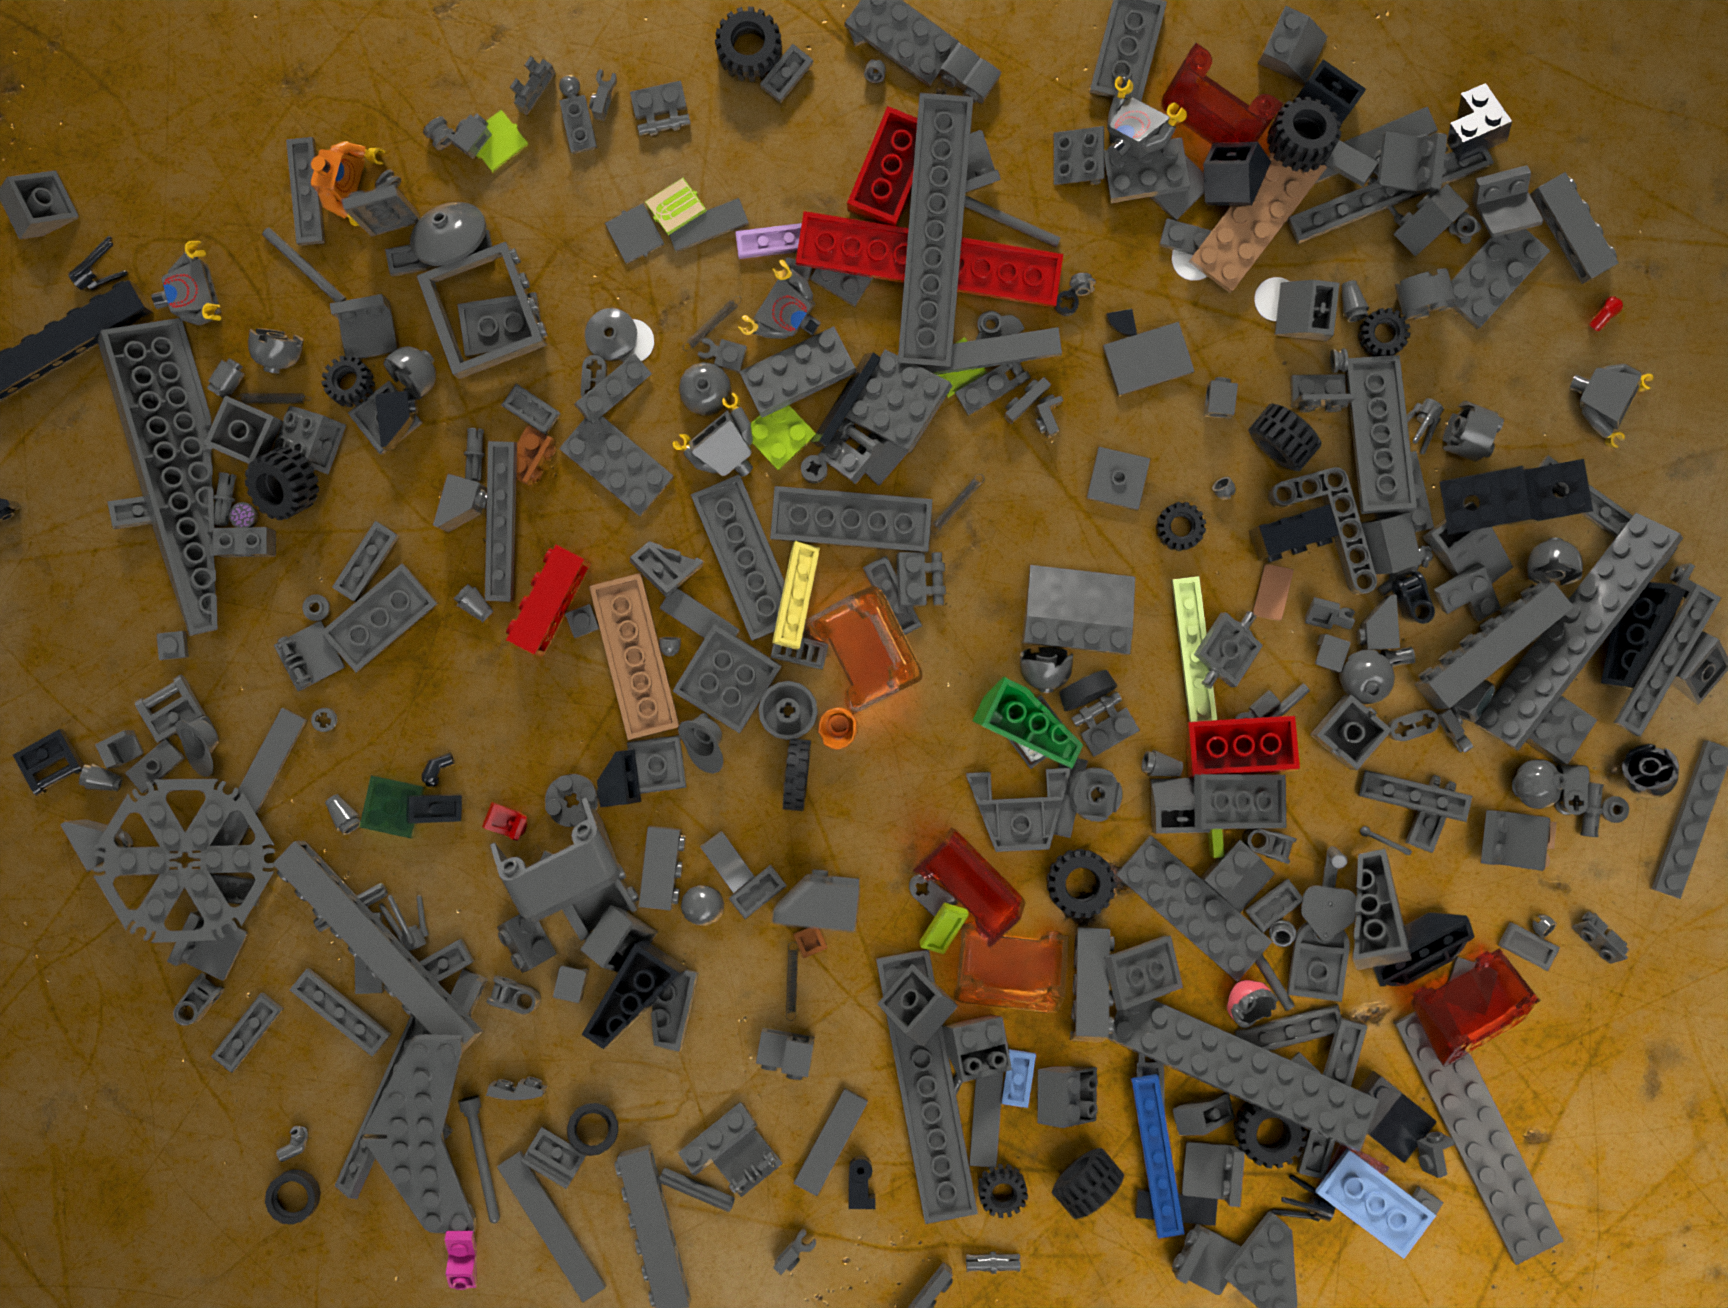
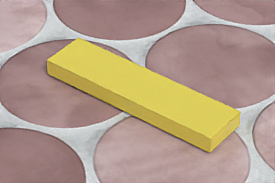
M794 541L792 544L772 641L773 644L796 650L800 648L820 551L819 547Z

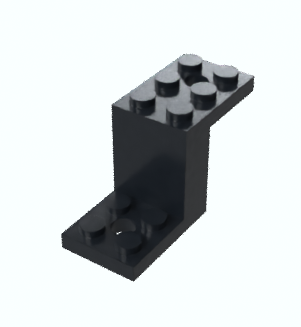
M1585 459L1531 469L1518 466L1439 481L1449 535L1500 525L1516 526L1594 512ZM1557 483H1566L1569 487L1568 494L1563 498H1557L1553 493L1554 486ZM1471 495L1477 496L1480 500L1479 507L1474 511L1467 510L1464 505L1465 499Z

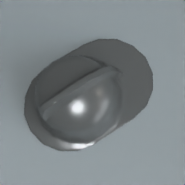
M706 713L701 714L693 721L682 722L678 727V732L693 763L706 773L714 774L719 772L724 762L719 748L722 739L720 727Z
M201 716L190 722L177 721L175 724L176 731L181 739L190 765L198 774L204 777L210 776L213 772L211 753L218 745L219 737L209 717Z

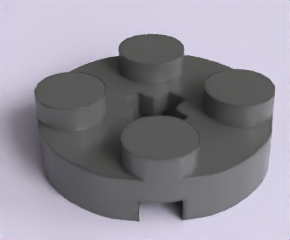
M1088 768L1084 771H1079L1075 775L1070 787L1071 809L1082 818L1098 822L1108 819V816L1118 810L1122 802V787L1114 777L1115 775L1101 768ZM1097 787V791L1101 792V796L1097 797L1094 802L1091 792Z
M579 774L561 776L551 783L546 792V811L556 823L566 827H575L588 819L582 799L587 797L597 812L599 807L597 790L593 782L585 776ZM575 793L579 804L578 806L573 805L570 808L567 806L568 802L565 798Z

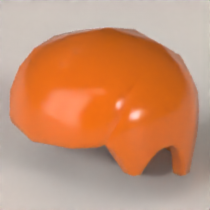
M836 707L827 710L820 717L818 733L826 747L839 750L846 748L855 740L858 733V723L849 710Z

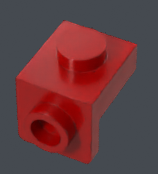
M491 802L482 827L518 841L519 837L527 829V816L520 811Z

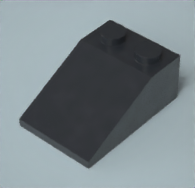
M1372 1071L1358 1089V1091L1379 1099L1367 1134L1405 1163L1418 1147L1417 1141L1425 1138L1437 1121L1382 1076Z

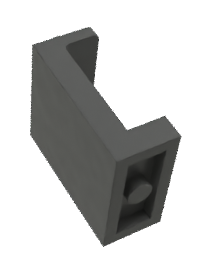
M618 864L620 876L615 883L562 909L580 941L586 939L591 931L595 929L601 915L610 905L625 911L631 909L634 912L637 910L639 896L634 887H628L624 881L626 874L620 864Z

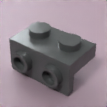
M519 914L497 927L501 943L508 947L512 954L511 961L518 970L520 969L522 973L557 954L539 921L534 923L527 922Z

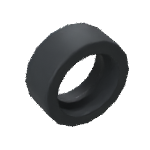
M589 1103L577 1108L571 1115L567 1125V1138L571 1146L579 1153L587 1156L600 1155L607 1151L615 1142L618 1134V1121L614 1113L605 1105L598 1103ZM595 1113L601 1115L606 1120L608 1134L602 1143L590 1146L584 1144L579 1139L577 1125L583 1116Z
M293 1169L283 1172L270 1183L265 1194V1205L268 1213L273 1219L282 1224L293 1225L302 1222L315 1211L320 1202L318 1182L311 1174L303 1170ZM290 1181L301 1184L308 1194V1202L305 1208L295 1213L285 1210L279 1204L277 1197L280 1187Z

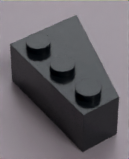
M1330 504L1288 518L1279 519L1269 524L1259 525L1249 530L1258 561L1266 559L1267 563L1282 559L1281 553L1291 551L1292 555L1308 551L1307 545L1316 543L1317 547L1333 543L1332 537L1339 535Z

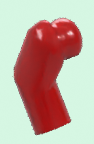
M1616 296L1607 298L1604 307L1589 325L1600 332L1613 317L1622 311V300Z

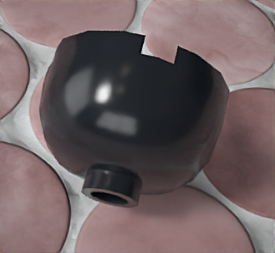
M1646 744L1637 746L1627 753L1626 759L1622 764V774L1626 786L1633 793L1642 798H1660L1671 792L1676 786L1679 776V763L1677 757L1669 749L1664 747L1663 750L1656 748V745Z

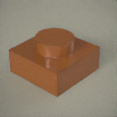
M806 927L793 933L803 959L828 948L820 928Z

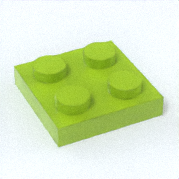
M790 405L763 418L759 415L751 423L752 444L778 471L801 451L816 434Z

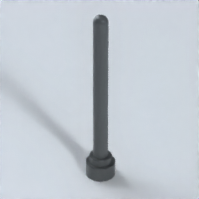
M479 1095L460 1099L458 1103L460 1112H463L464 1117L468 1119L489 1221L496 1224L499 1222L500 1216L478 1118L479 1108L482 1106Z

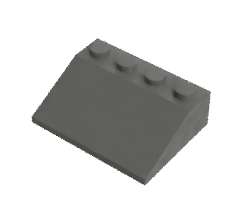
M1030 565L1022 644L1129 655L1133 632L1135 577Z

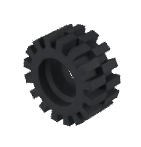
M1381 308L1372 312L1363 320L1359 327L1361 332L1358 334V339H1362L1360 345L1361 347H1366L1365 352L1367 354L1373 353L1372 357L1393 356L1407 345V339L1411 332H1408L1410 324L1405 323V320H1407L1405 315L1403 317L1399 316L1400 311L1396 310L1393 312V308H1387L1386 310ZM1387 324L1393 329L1394 336L1391 342L1382 343L1376 338L1375 329L1377 325Z
M348 355L347 359L345 356H339L340 362L333 359L332 363L334 365L332 367L329 365L325 367L329 372H323L322 377L325 379L321 381L322 386L325 387L323 390L330 398L343 407L345 405L348 408L353 407V403L359 406L361 405V399L365 402L368 400L365 396L367 393L370 395L373 393L370 386L375 387V382L372 380L374 375L358 358L355 359L353 356ZM347 374H356L355 384L347 390H342L340 388L341 380Z
M1177 502L1165 508L1158 516V523L1156 524L1157 536L1161 538V543L1167 545L1169 549H1176L1177 551L1188 550L1197 545L1206 532V528H1204L1206 519L1203 520L1202 515L1204 514L1202 511L1199 512L1197 506H1191L1188 502ZM1179 516L1188 519L1191 525L1190 532L1184 537L1175 535L1171 529L1173 519Z
M998 1164L997 1170L993 1166L989 1167L990 1173L984 1171L982 1173L983 1179L979 1178L978 1181L979 1198L986 1212L989 1210L992 1216H995L997 1212L998 1218H1003V1213H1007L1008 1218L1012 1217L1011 1211L1013 1210L1018 1214L1020 1212L1019 1206L1024 1208L1026 1205L1025 1200L1028 1199L1023 1175L1019 1173L1016 1167L1012 1170V1166L1008 1164L1006 1169H1003L1002 1164ZM1005 1183L1012 1186L1013 1191L1008 1197L997 1198L992 1193L994 1187L999 1184Z

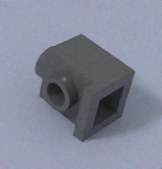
M475 114L474 117L469 115L467 119L461 120L456 127V133L453 135L449 132L447 137L453 145L474 159L492 134L487 128L488 122L478 114Z

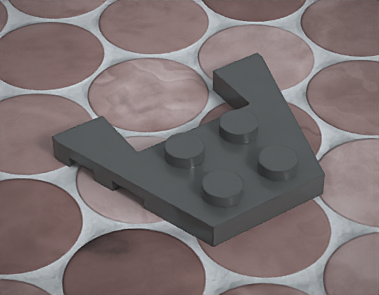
M1070 768L1046 769L1047 797L993 800L991 772L966 773L996 852L1050 849L1070 775Z

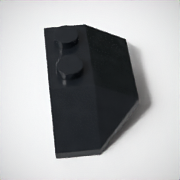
M1427 913L1404 925L1412 960L1372 967L1376 980L1380 987H1386L1387 985L1406 986L1453 961L1464 949L1467 942H1471L1475 937L1469 918L1466 915Z

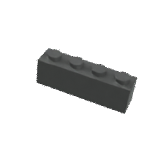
M1564 172L1541 185L1529 195L1580 282L1584 284L1619 262L1616 259V251L1612 246L1608 245L1603 237L1602 227L1590 215L1589 205L1581 199L1576 191V183Z

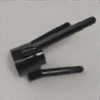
M111 236L106 237L83 262L68 273L71 281L80 290L88 287L93 291L100 285L128 275V271L124 270L95 280L98 274L92 265L113 246Z
M1290 1175V1180L1314 1194L1316 1198L1312 1197L1309 1203L1286 1197L1281 1198L1282 1202L1307 1209L1308 1213L1272 1209L1271 1212L1275 1215L1311 1219L1317 1222L1321 1219L1330 1222L1335 1212V1206L1317 1194L1314 1187L1296 1176Z

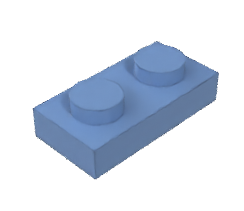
M1009 1049L1012 1070L1005 1072L1001 1104L1028 1108L1036 1054Z

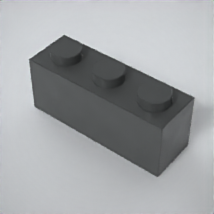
M659 826L648 827L639 907L672 910L673 905L678 904L680 889L675 888L676 879L681 878L683 862H678L679 852L684 851L686 836L681 835L682 829Z

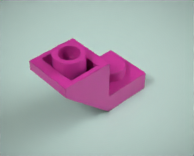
M446 1231L445 1244L449 1255L446 1278L449 1288L457 1290L476 1288L477 1244L473 1231Z

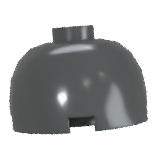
M256 328L255 332L250 329L248 349L251 358L256 363L264 366V371L280 373V369L290 368L300 359L304 342L303 338L293 335V339H288L284 335L286 332Z
M401 347L384 359L383 364L389 375L396 383L400 381L406 386L403 390L411 393L413 398L420 400L434 386L436 370L433 363L435 361L426 350L421 352L414 347Z
M705 362L694 364L684 372L680 379L679 394L681 401L688 410L695 414H700L701 416L715 415L725 408L722 402L723 398L727 402L730 399L732 388L729 377L723 369L715 364Z
M1550 538L1533 548L1529 555L1527 563L1528 578L1539 584L1542 582L1546 584L1551 583V580L1560 581V585H1568L1582 577L1583 561L1578 549L1561 538Z
M1039 647L1040 652L1031 653V648L1022 651L1020 654L1021 674L1024 680L1031 686L1038 688L1039 692H1053L1055 688L1061 687L1069 680L1073 668L1072 653L1067 656V650L1056 647Z
M1361 650L1348 657L1349 661L1345 663L1341 673H1339V680L1344 692L1347 695H1353L1362 704H1375L1385 699L1390 694L1395 682L1394 670L1389 659L1386 656L1380 655L1375 650Z

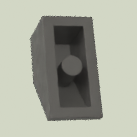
M1397 595L1385 596L1360 624V629L1357 630L1358 645H1361L1362 650L1400 648Z
M1221 1093L1188 1101L1173 1109L1179 1136L1206 1135L1235 1119L1229 1093Z

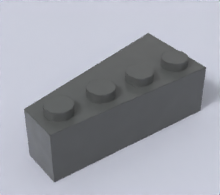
M1381 849L1358 854L1356 926L1354 929L1355 946L1353 951V962L1356 969L1361 970L1412 960L1386 850Z
M1077 928L1075 931L1073 966L1074 969H1077V974L1073 976L1072 991L1073 995H1076V1001H1073V1007L1071 1008V1019L1073 1022H1076V1031H1070V1041L1103 1042L1109 1038V1033H1113V1017H1109V1006H1113L1114 996L1112 990H1109V975L1104 958L1114 952L1115 941L1114 937L1110 936V929Z

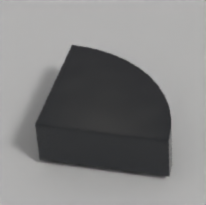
M1133 309L1106 313L1109 325L1125 336L1137 335Z

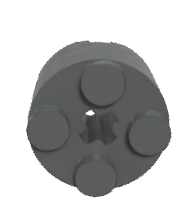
M1437 269L1438 275L1434 276L1429 274V271L1406 278L1400 281V284L1394 285L1402 315H1405L1406 319L1414 318V320L1430 316L1429 311L1439 309V312L1455 307L1454 301L1456 299L1448 269Z
M1463 401L1458 406L1462 408L1458 415L1453 413L1446 425L1443 441L1447 443V446H1443L1445 451L1474 462L1481 460L1483 457L1489 458L1495 448L1493 441L1496 434L1501 430L1504 419L1499 417L1497 412L1468 401Z

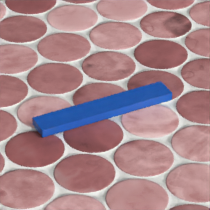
M1154 1074L1131 1078L1157 1237L1159 1239L1184 1235L1159 1076Z

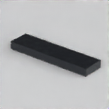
M872 352L863 356L856 368L857 373L850 377L811 442L817 447L829 445L880 362L881 357Z

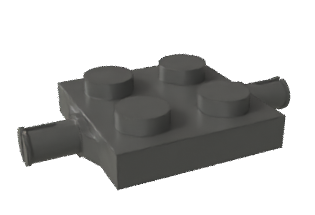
M1247 611L1241 622L1235 621L1226 612L1220 613L1194 655L1209 670L1201 682L1206 688L1211 689L1217 678H1221L1230 687H1237L1263 646L1254 638L1249 629L1257 618L1254 613Z

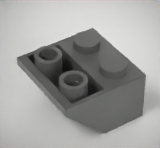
M1320 280L1281 282L1274 335L1319 341L1329 340L1334 335L1340 283Z
M1194 778L1150 779L1152 832L1156 834L1210 832V829H1195Z
M990 1014L942 1026L946 1052L961 1082L1012 1070L1003 1018L1001 1016Z
M1054 1066L1038 1069V1123L1065 1128L1096 1121L1097 1067Z

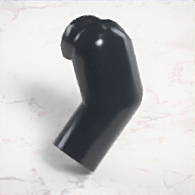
M446 753L427 762L421 774L422 782L427 787L437 786L440 770L455 764L452 753Z

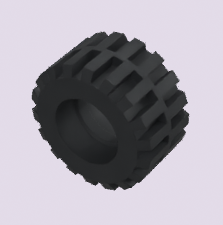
M742 7L737 8L736 14H733L732 11L727 14V21L722 18L720 29L717 28L716 30L717 39H715V45L719 61H721L723 69H728L729 75L733 78L735 75H738L740 81H744L745 77H748L750 82H755V77L759 76L762 80L766 77L765 73L772 70L774 65L780 60V55H782L779 27L777 23L774 24L773 17L770 14L767 17L765 16V11L762 9L754 12V7H748V11H743ZM746 34L757 35L764 41L762 49L753 55L738 53L734 49V44L738 38Z
M1298 97L1294 98L1292 102H1286L1279 110L1268 131L1267 143L1270 144L1268 149L1270 153L1275 154L1273 158L1276 161L1280 160L1283 167H1292V171L1296 172L1299 169H1302L1303 172H1309L1310 169L1314 171L1320 165L1323 166L1341 137L1342 131L1339 130L1341 123L1336 121L1337 114L1331 112V107L1327 104L1325 106L1322 105L1318 99L1312 101L1311 97H1305L1303 100ZM1296 130L1307 133L1312 139L1300 136Z
M1274 403L1269 404L1248 429L1252 440L1266 455L1278 464L1294 471H1301L1322 446L1317 433L1305 420L1288 408Z
M279 447L249 463V469L245 472L247 477L245 486L248 487L247 493L253 499L252 503L259 507L261 513H267V516L271 519H288L311 507L313 502L317 500L318 496L316 493L319 492L317 482L319 481L318 477L314 474L315 469L309 465V460L306 457H302L299 451H293L289 447Z
M1083 849L1070 850L1066 854L1058 856L1056 858L1057 861L1051 864V870L1049 874L1047 873L1046 878L1048 880L1047 891L1050 894L1051 900L1064 913L1076 918H1089L1093 914L1098 915L1102 913L1101 910L1104 907L1107 908L1110 905V899L1114 898L1115 893L1113 891L1116 888L1115 874L1111 870L1109 863L1098 854ZM1077 868H1087L1096 877V887L1093 893L1083 899L1072 897L1066 890V879Z
M1247 1102L1242 1105L1245 1109L1243 1112L1238 1111L1236 1115L1239 1119L1234 1121V1128L1236 1129L1234 1135L1239 1147L1250 1160L1252 1159L1259 1166L1263 1164L1266 1168L1272 1169L1273 1165L1277 1168L1284 1167V1162L1290 1165L1294 1162L1292 1160L1294 1155L1299 1157L1302 1154L1299 1148L1300 1146L1305 1148L1306 1141L1303 1139V1136H1307V1130L1304 1127L1256 1105L1248 1104ZM1268 1118L1281 1119L1284 1126L1281 1138L1271 1145L1258 1143L1256 1133L1259 1125Z
M1097 1148L1079 1157L1060 1175L1052 1189V1194L1073 1219H1081L1098 1210L1116 1193L1124 1179V1173L1103 1148Z

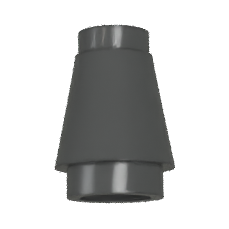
M1352 280L1341 285L1343 316L1347 318L1348 322H1356L1366 318L1369 306L1357 285V281Z
M469 584L454 598L458 603L456 606L482 622L493 612L476 587L472 588Z
M1155 750L1152 752L1146 751L1142 759L1141 769L1148 776L1180 777L1183 770V762Z
M85 764L80 774L79 785L85 786V789L118 792L123 776H119L95 764L91 766Z
M338 794L326 800L325 805L337 831L347 835L361 825L360 815Z

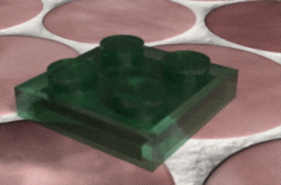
M371 775L359 827L410 839L414 838L417 823L409 824L406 822L407 795H423L425 786Z

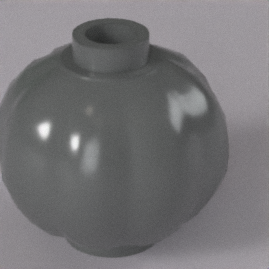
M1543 759L1531 760L1522 764L1512 780L1514 794L1526 806L1534 809H1542L1554 805L1559 800L1562 789L1566 787L1565 776L1559 773L1551 762Z

